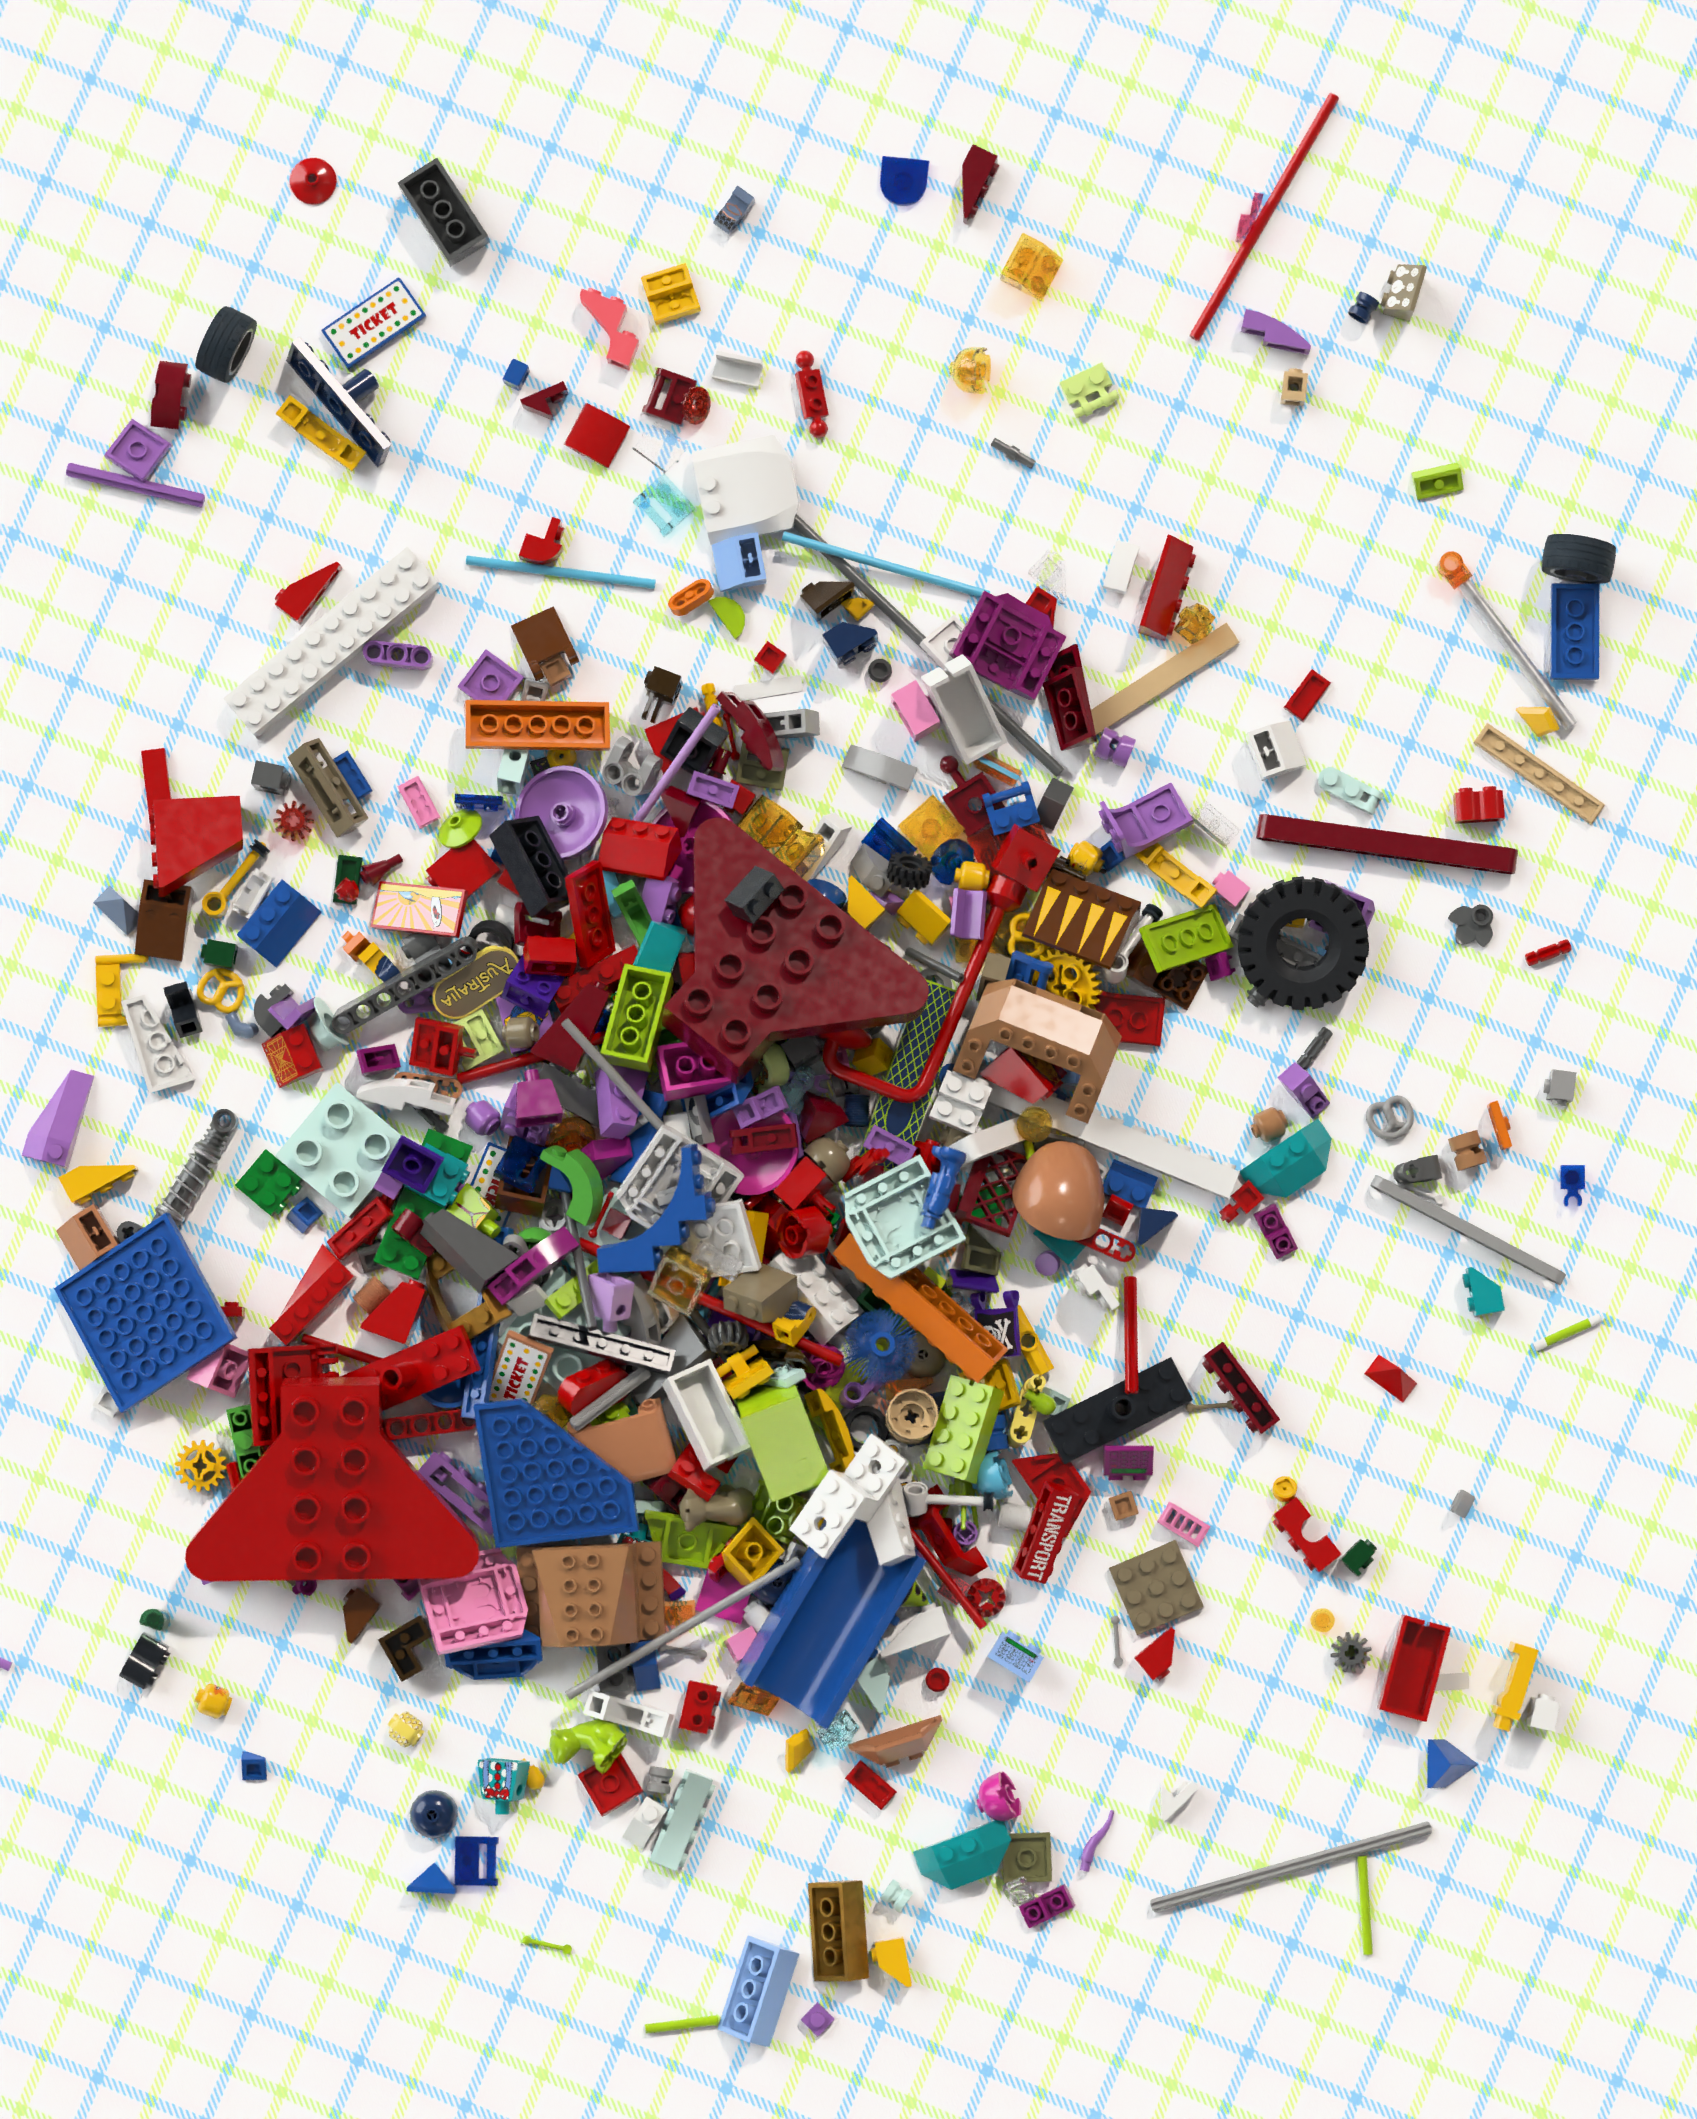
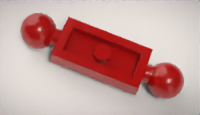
M803 350L795 358L797 366L802 369V371L795 373L803 419H812V423L809 426L810 434L814 438H823L828 432V425L821 418L827 417L829 413L820 369H811L814 364V356L810 351Z

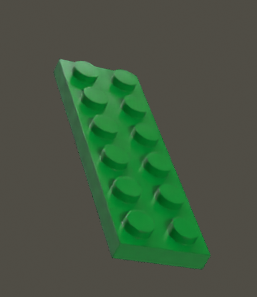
M429 1128L422 1143V1146H425L427 1143L465 1163L468 1162L473 1150L472 1145ZM404 1187L393 1212L394 1216L390 1219L373 1263L419 1280L428 1257L393 1232L391 1227L406 1208L422 1220L433 1212L435 1214L444 1208Z

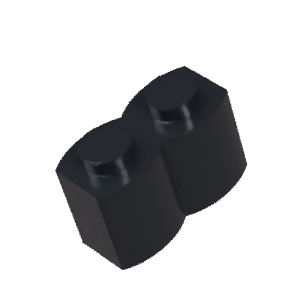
M143 1632L118 1676L143 1690L147 1686L152 1687L159 1674L155 1673L160 1664L164 1666L171 1654L168 1652L170 1646Z

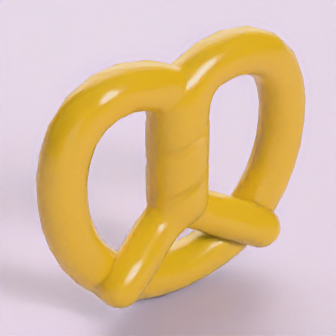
M1030 913L1018 914L1010 921L1009 931L1011 937L1008 940L1007 948L1011 956L1016 951V941L1033 942L1036 950L1031 953H1024L1033 958H1038L1048 947L1023 937L1022 932L1017 931V923L1028 920Z
M215 968L208 971L201 978L196 993L202 1003L215 1006L222 1013L230 1014L237 1011L241 1006L245 996V987L242 979L233 971L225 968ZM215 976L220 984L213 998H208L204 995V988L207 982ZM223 976H226L232 979L233 981H226ZM237 987L238 993L235 1002L229 1007L224 1006L221 1002L228 988Z

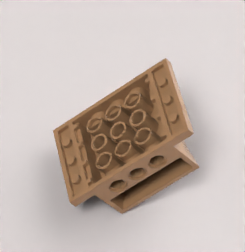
M662 1541L516 1548L517 1570L528 1607L524 1629L540 1637L541 1646H609L635 1643L640 1640H654L666 1633Z

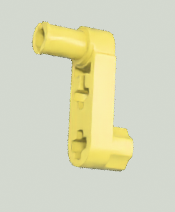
M1036 1374L1026 1380L1019 1391L1021 1404L1015 1406L1009 1430L1006 1433L1008 1444L1012 1448L1025 1445L1031 1437L1038 1411L1033 1409L1030 1403L1028 1411L1031 1414H1028L1027 1417L1023 1416V1411L1020 1409L1025 1407L1028 1399L1024 1398L1023 1400L1022 1397L1027 1389L1032 1390L1036 1394L1039 1391L1042 1392L1046 1384V1380L1042 1375L1038 1378L1039 1374ZM1016 1431L1020 1432L1021 1439L1016 1438L1017 1434H1014Z

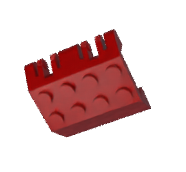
M338 1343L248 1349L253 1446L271 1445L281 1433L280 1386L284 1378L339 1377V1372L323 1373L322 1364L339 1363L338 1357L325 1358V1354H338Z

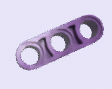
M374 640L367 642L363 647V655L366 661L374 666L424 671L433 664V656L430 650L421 645ZM379 648L381 653L377 658H370L368 656L370 649ZM397 650L404 652V658L400 661L392 659V654ZM420 653L428 655V660L423 664L416 662V656Z

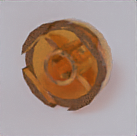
M569 1116L562 1119L561 1123L553 1125L549 1134L548 1144L549 1147L553 1145L561 1146L568 1153L575 1149L581 1150L591 1141L597 1139L594 1128L589 1122L578 1117Z

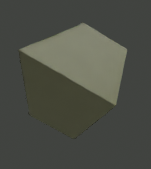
M969 1223L961 1270L998 1276L1002 1252L997 1251Z

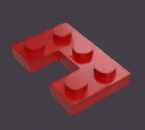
M690 1442L667 1475L687 1489L693 1490L696 1495L709 1502L721 1483L701 1469L702 1466ZM738 1457L729 1461L726 1460L724 1463L716 1466V1468L727 1474Z

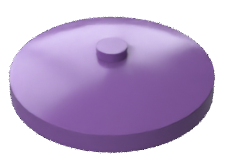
M555 766L538 773L525 785L517 800L515 819L539 816L562 861L569 860L587 852L602 835L608 818L607 797L599 782L586 771L573 766Z

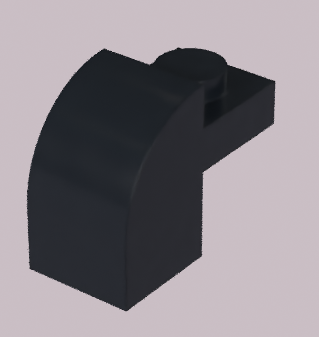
M187 981L164 987V994L170 1006L173 1022L179 1037L183 1038L203 1032L195 998Z

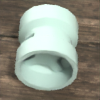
M892 1879L879 1899L885 1903H893V1908L900 1913L913 1892L909 1889L902 1890L899 1882Z

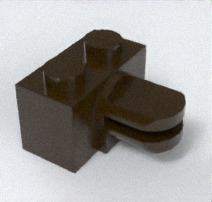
M654 666L653 671L648 670L644 680L647 690L646 696L649 698L641 719L647 720L656 700L657 703L650 720L654 724L658 719L663 704L672 707L675 705L683 685L682 676Z

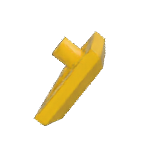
M1550 707L1516 708V712L1537 737L1560 729Z
M807 1728L785 1740V1770L788 1773L815 1749Z

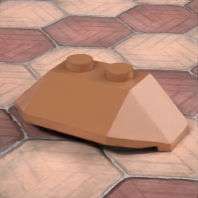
M934 1716L848 1744L849 1749L878 1765L885 1764L886 1768L899 1765V1759L908 1757L909 1761L923 1757L922 1752L927 1751L942 1722V1716Z

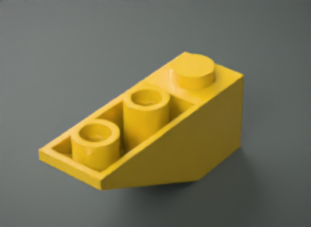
M135 1165L78 1166L58 1178L70 1201L73 1204L79 1203L81 1206L93 1199L91 1195L99 1191L103 1194L113 1189L115 1182L130 1180L135 1176L134 1172L139 1169Z

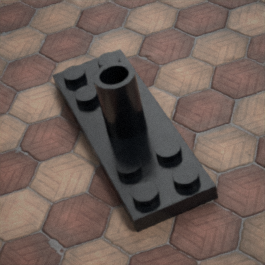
M1169 1357L1138 1373L1137 1394H1126L1125 1380L1042 1421L1063 1465L1193 1399L1172 1357ZM1116 1403L1124 1406L1125 1414L1119 1415L1116 1412Z

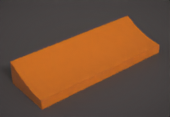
M465 700V749L610 750L609 702Z

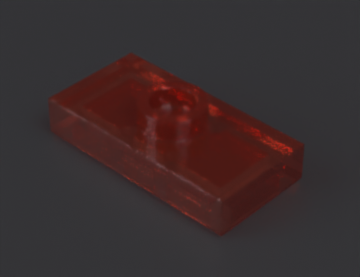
M989 829L966 838L977 862L983 863L986 866V870H990L989 881L994 874L1003 875V873L991 866L999 850Z

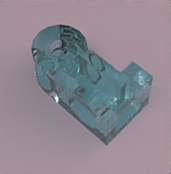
M807 1065L800 1066L795 1070L782 1091L789 1107L787 1109L796 1115L800 1114L804 1106V1101L801 1100L805 1091L813 1087L815 1081V1072Z

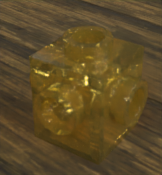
M1196 603L1190 607L1186 606L1178 616L1180 620L1174 631L1192 645L1203 637L1205 638L1213 629L1211 624L1216 617L1204 605Z

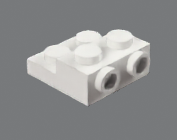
M947 1070L929 1118L969 1135L975 1133L992 1092L989 1082L981 1078H976L974 1081L966 1078L963 1074Z
M1084 1264L1073 1272L1077 1279L1074 1284L1081 1295L1086 1293L1090 1297L1097 1292L1099 1296L1096 1300L1103 1310L1108 1308L1110 1312L1120 1305L1093 1264L1089 1267L1087 1264Z

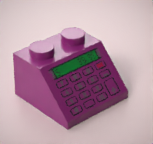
M1103 1446V1476H1108L1109 1480L1112 1481L1123 1480V1476H1133V1480H1147V1476L1153 1475L1154 1446Z

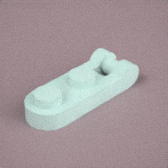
M1326 767L1318 776V784L1321 789L1372 816L1376 811L1375 806L1378 800L1381 801L1384 796L1383 792L1333 767ZM1363 793L1370 796L1367 803L1360 800Z

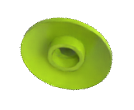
M463 809L453 813L440 827L438 834L440 842L447 848H459L468 844L480 832L482 817L473 809Z

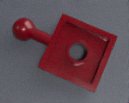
M947 755L941 759L940 769L945 774H950L958 787L944 795L942 799L967 838L990 824L982 795L986 793L991 795L996 793L983 771L965 781L958 770V760L952 755ZM973 798H977L982 802V807L978 811H972L968 807V802ZM1002 801L993 804L994 811L1005 807Z

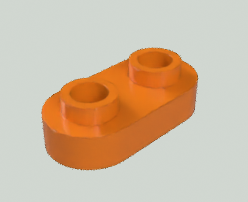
M707 579L696 580L674 594L669 599L668 606L674 615H686L707 602L713 596L714 589Z

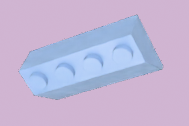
M747 1935L717 2029L746 2042L770 2047L800 1953Z

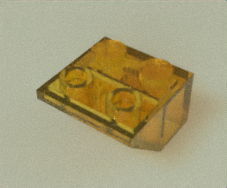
M1022 232L1000 273V281L1042 302L1064 259L1041 241Z

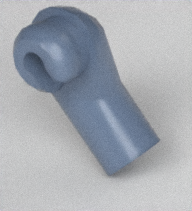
M235 1011L225 1016L235 1036L251 1039L259 1033V1028L255 1023L250 1025L241 1023Z

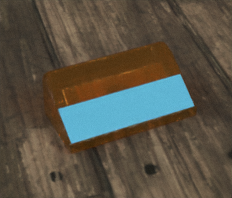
M988 753L973 761V767L1013 788L1017 785L1022 775V771Z

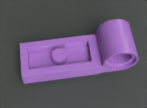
M877 1378L872 1381L870 1379L867 1380V1383L863 1386L858 1382L848 1383L839 1395L841 1405L847 1409L856 1408L871 1391L876 1394L883 1385V1381L880 1379L879 1386ZM847 1391L855 1392L857 1400H851L847 1396Z

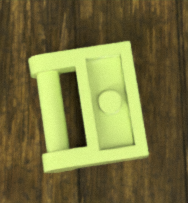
M482 1008L453 1023L465 1027L479 1053V1056L475 1057V1059L461 1056L465 1062L463 1066L466 1071L505 1051ZM462 1038L463 1047H467L466 1044H465V1042H464V1040H463V1038Z

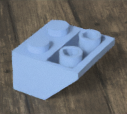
M758 532L734 536L712 545L720 592L767 584Z

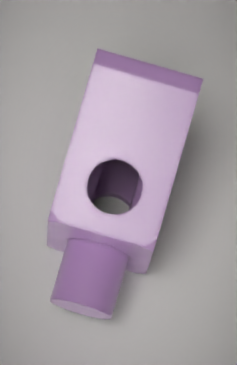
M611 1272L588 1275V1284L594 1314L603 1319V1331L616 1332L618 1321L630 1317L634 1282Z

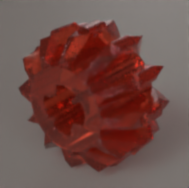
M294 800L292 801V808H289L287 803H283L285 811L276 810V813L281 818L273 819L274 823L281 824L275 828L276 832L284 831L282 834L283 839H287L291 834L292 842H296L297 834L304 840L305 835L302 832L305 830L311 833L312 829L307 825L315 823L314 819L308 818L313 812L311 810L305 811L306 804L304 803L298 809L297 802ZM292 816H296L300 820L299 824L296 823L297 826L292 827L290 822H288L289 819L292 820Z

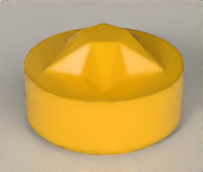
M1287 1476L1277 1478L1273 1483L1272 1489L1274 1497L1282 1502L1291 1501L1297 1493L1296 1482Z

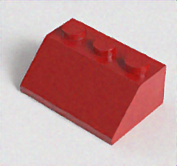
M612 817L603 832L598 861H601L602 870L664 881L682 851L679 829Z

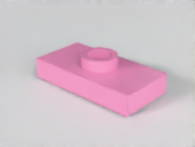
M419 776L397 786L419 829L441 819Z

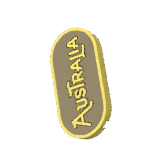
M497 945L488 946L479 951L472 963L435 983L432 1000L436 1010L444 1017L461 1019L469 1016L501 995L507 979L519 961L516 954L507 947L503 948Z

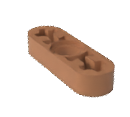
M400 1072L393 1078L403 1079V1077H407V1079L419 1078V1080L423 1081L432 1080L436 1083L435 1093L439 1090L438 1081H443L441 1084L443 1087H450V1084L454 1083L455 1088H458V1092H454L453 1096H449L447 1091L441 1090V1094L456 1098V1100L463 1093L462 1085L453 1078Z

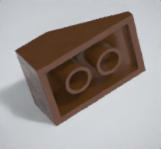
M509 1135L494 1206L495 1209L542 1218L552 1165L541 1160L540 1156L544 1149L553 1145L557 1146L556 1142L547 1141L545 1146L529 1143L524 1138Z

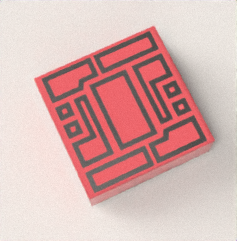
M950 1572V1577L965 1594L970 1585ZM942 1583L937 1592L957 1606V1600Z

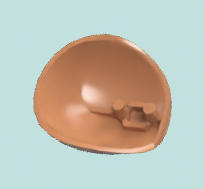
M1056 1141L1042 1146L1027 1160L1015 1180L1012 1193L1013 1203L1020 1216L1035 1229L1055 1238L1082 1240L1090 1238L1095 1234L1102 1222L1105 1196L1100 1169L1090 1151L1073 1142Z

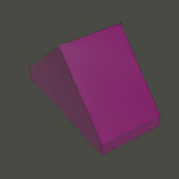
M395 1044L356 1050L360 1068L365 1077L401 1067Z

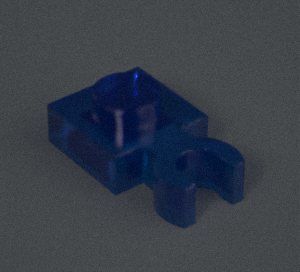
M1560 1165V1190H1567V1194L1563 1198V1205L1567 1207L1569 1205V1198L1574 1197L1577 1200V1207H1580L1582 1205V1197L1578 1194V1190L1585 1189V1165Z

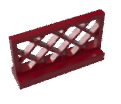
M1006 1149L996 1153L1003 1156L1004 1162L996 1164L992 1155L973 1163L954 1216L959 1225H962L963 1221L1002 1236L1010 1237L1018 1211L1015 1207L1006 1210L1001 1201L1010 1198L1013 1202V1191L1007 1182L1016 1180L1019 1174L1014 1164L1018 1162L1025 1164L1027 1159L1025 1155ZM1009 1166L1013 1175L1004 1178L1000 1168ZM994 1171L999 1180L989 1182L985 1174ZM1002 1184L1007 1193L998 1196L993 1187ZM988 1190L992 1198L983 1201L979 1192ZM996 1203L1001 1212L992 1215L987 1206ZM981 1208L986 1217L978 1218L971 1214L972 1211ZM1004 1217L1009 1224L1008 1228L999 1226L995 1219Z

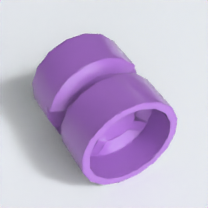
M1105 727L1094 756L1104 760L1111 758L1113 764L1125 768L1136 739L1126 735L1119 737L1118 732ZM1110 744L1117 745L1116 750L1110 748Z

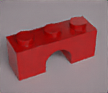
M1294 1497L1272 1515L1275 1518L1272 1521L1274 1526L1280 1533L1283 1531L1287 1533L1290 1537L1287 1542L1295 1552L1299 1550L1305 1556L1303 1562L1310 1571L1315 1569L1317 1572H1320L1342 1555L1327 1535H1324L1316 1542H1310L1303 1537L1301 1532L1302 1525L1311 1517V1514L1297 1497Z

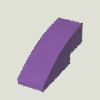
M1245 309L1241 332L1263 336L1262 346L1309 355L1311 345L1291 327L1261 312Z

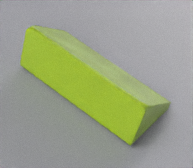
M1457 462L1411 473L1417 500L1464 490L1461 468Z

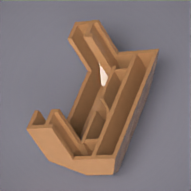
M1014 978L987 983L953 1071L975 1079L990 1040L999 1042L1080 1074V1079L1065 1115L1088 1124L1122 1036L1106 1014Z

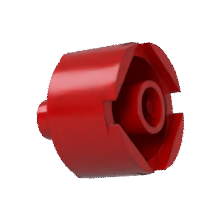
M815 1206L785 1212L780 1215L776 1224V1234L780 1233L781 1241L778 1242L782 1252L791 1259L824 1253L829 1243V1235L833 1231L832 1224L826 1221L822 1212Z

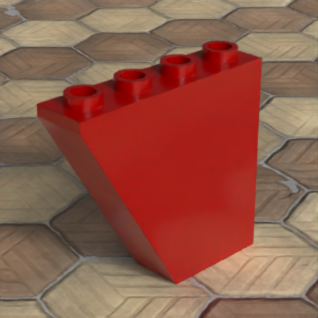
M240 795L153 800V809H149V823H154L155 830L150 831L151 845H156V852H151L152 867H157V874H153L154 889L159 890V897H165L243 849Z

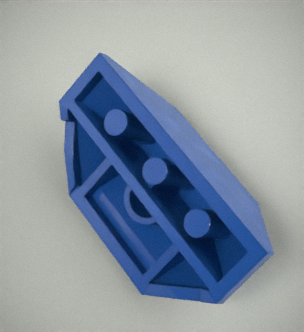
M525 1629L523 1630L522 1638L444 1654L446 1667L454 1669L473 1680L523 1677L537 1663L539 1664L543 1661L540 1637Z

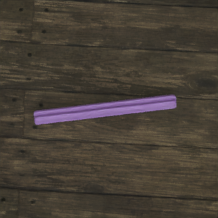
M68 463L66 467V475L69 477L200 508L203 507L205 502V495L202 493L147 480L142 483L134 477L75 463Z

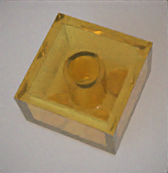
M933 794L897 826L900 834L922 855V858L927 857L928 861L931 862L965 834V829Z

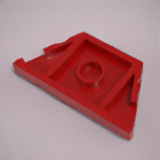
M1058 1453L1012 1460L1011 1462L1037 1499L1045 1481L1069 1486L1079 1495L1078 1506L1073 1511L1069 1530L1064 1535V1538H1066L1091 1494V1490L1071 1461L1063 1465Z

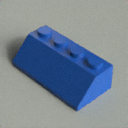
M644 1089L642 1100L663 1122V1115H666L670 1101H665L663 1094ZM640 1111L638 1112L637 1118H638L640 1115H642V1113H641ZM647 1122L628 1136L630 1137L633 1157L610 1174L611 1181L618 1184L623 1183L658 1132L650 1122Z

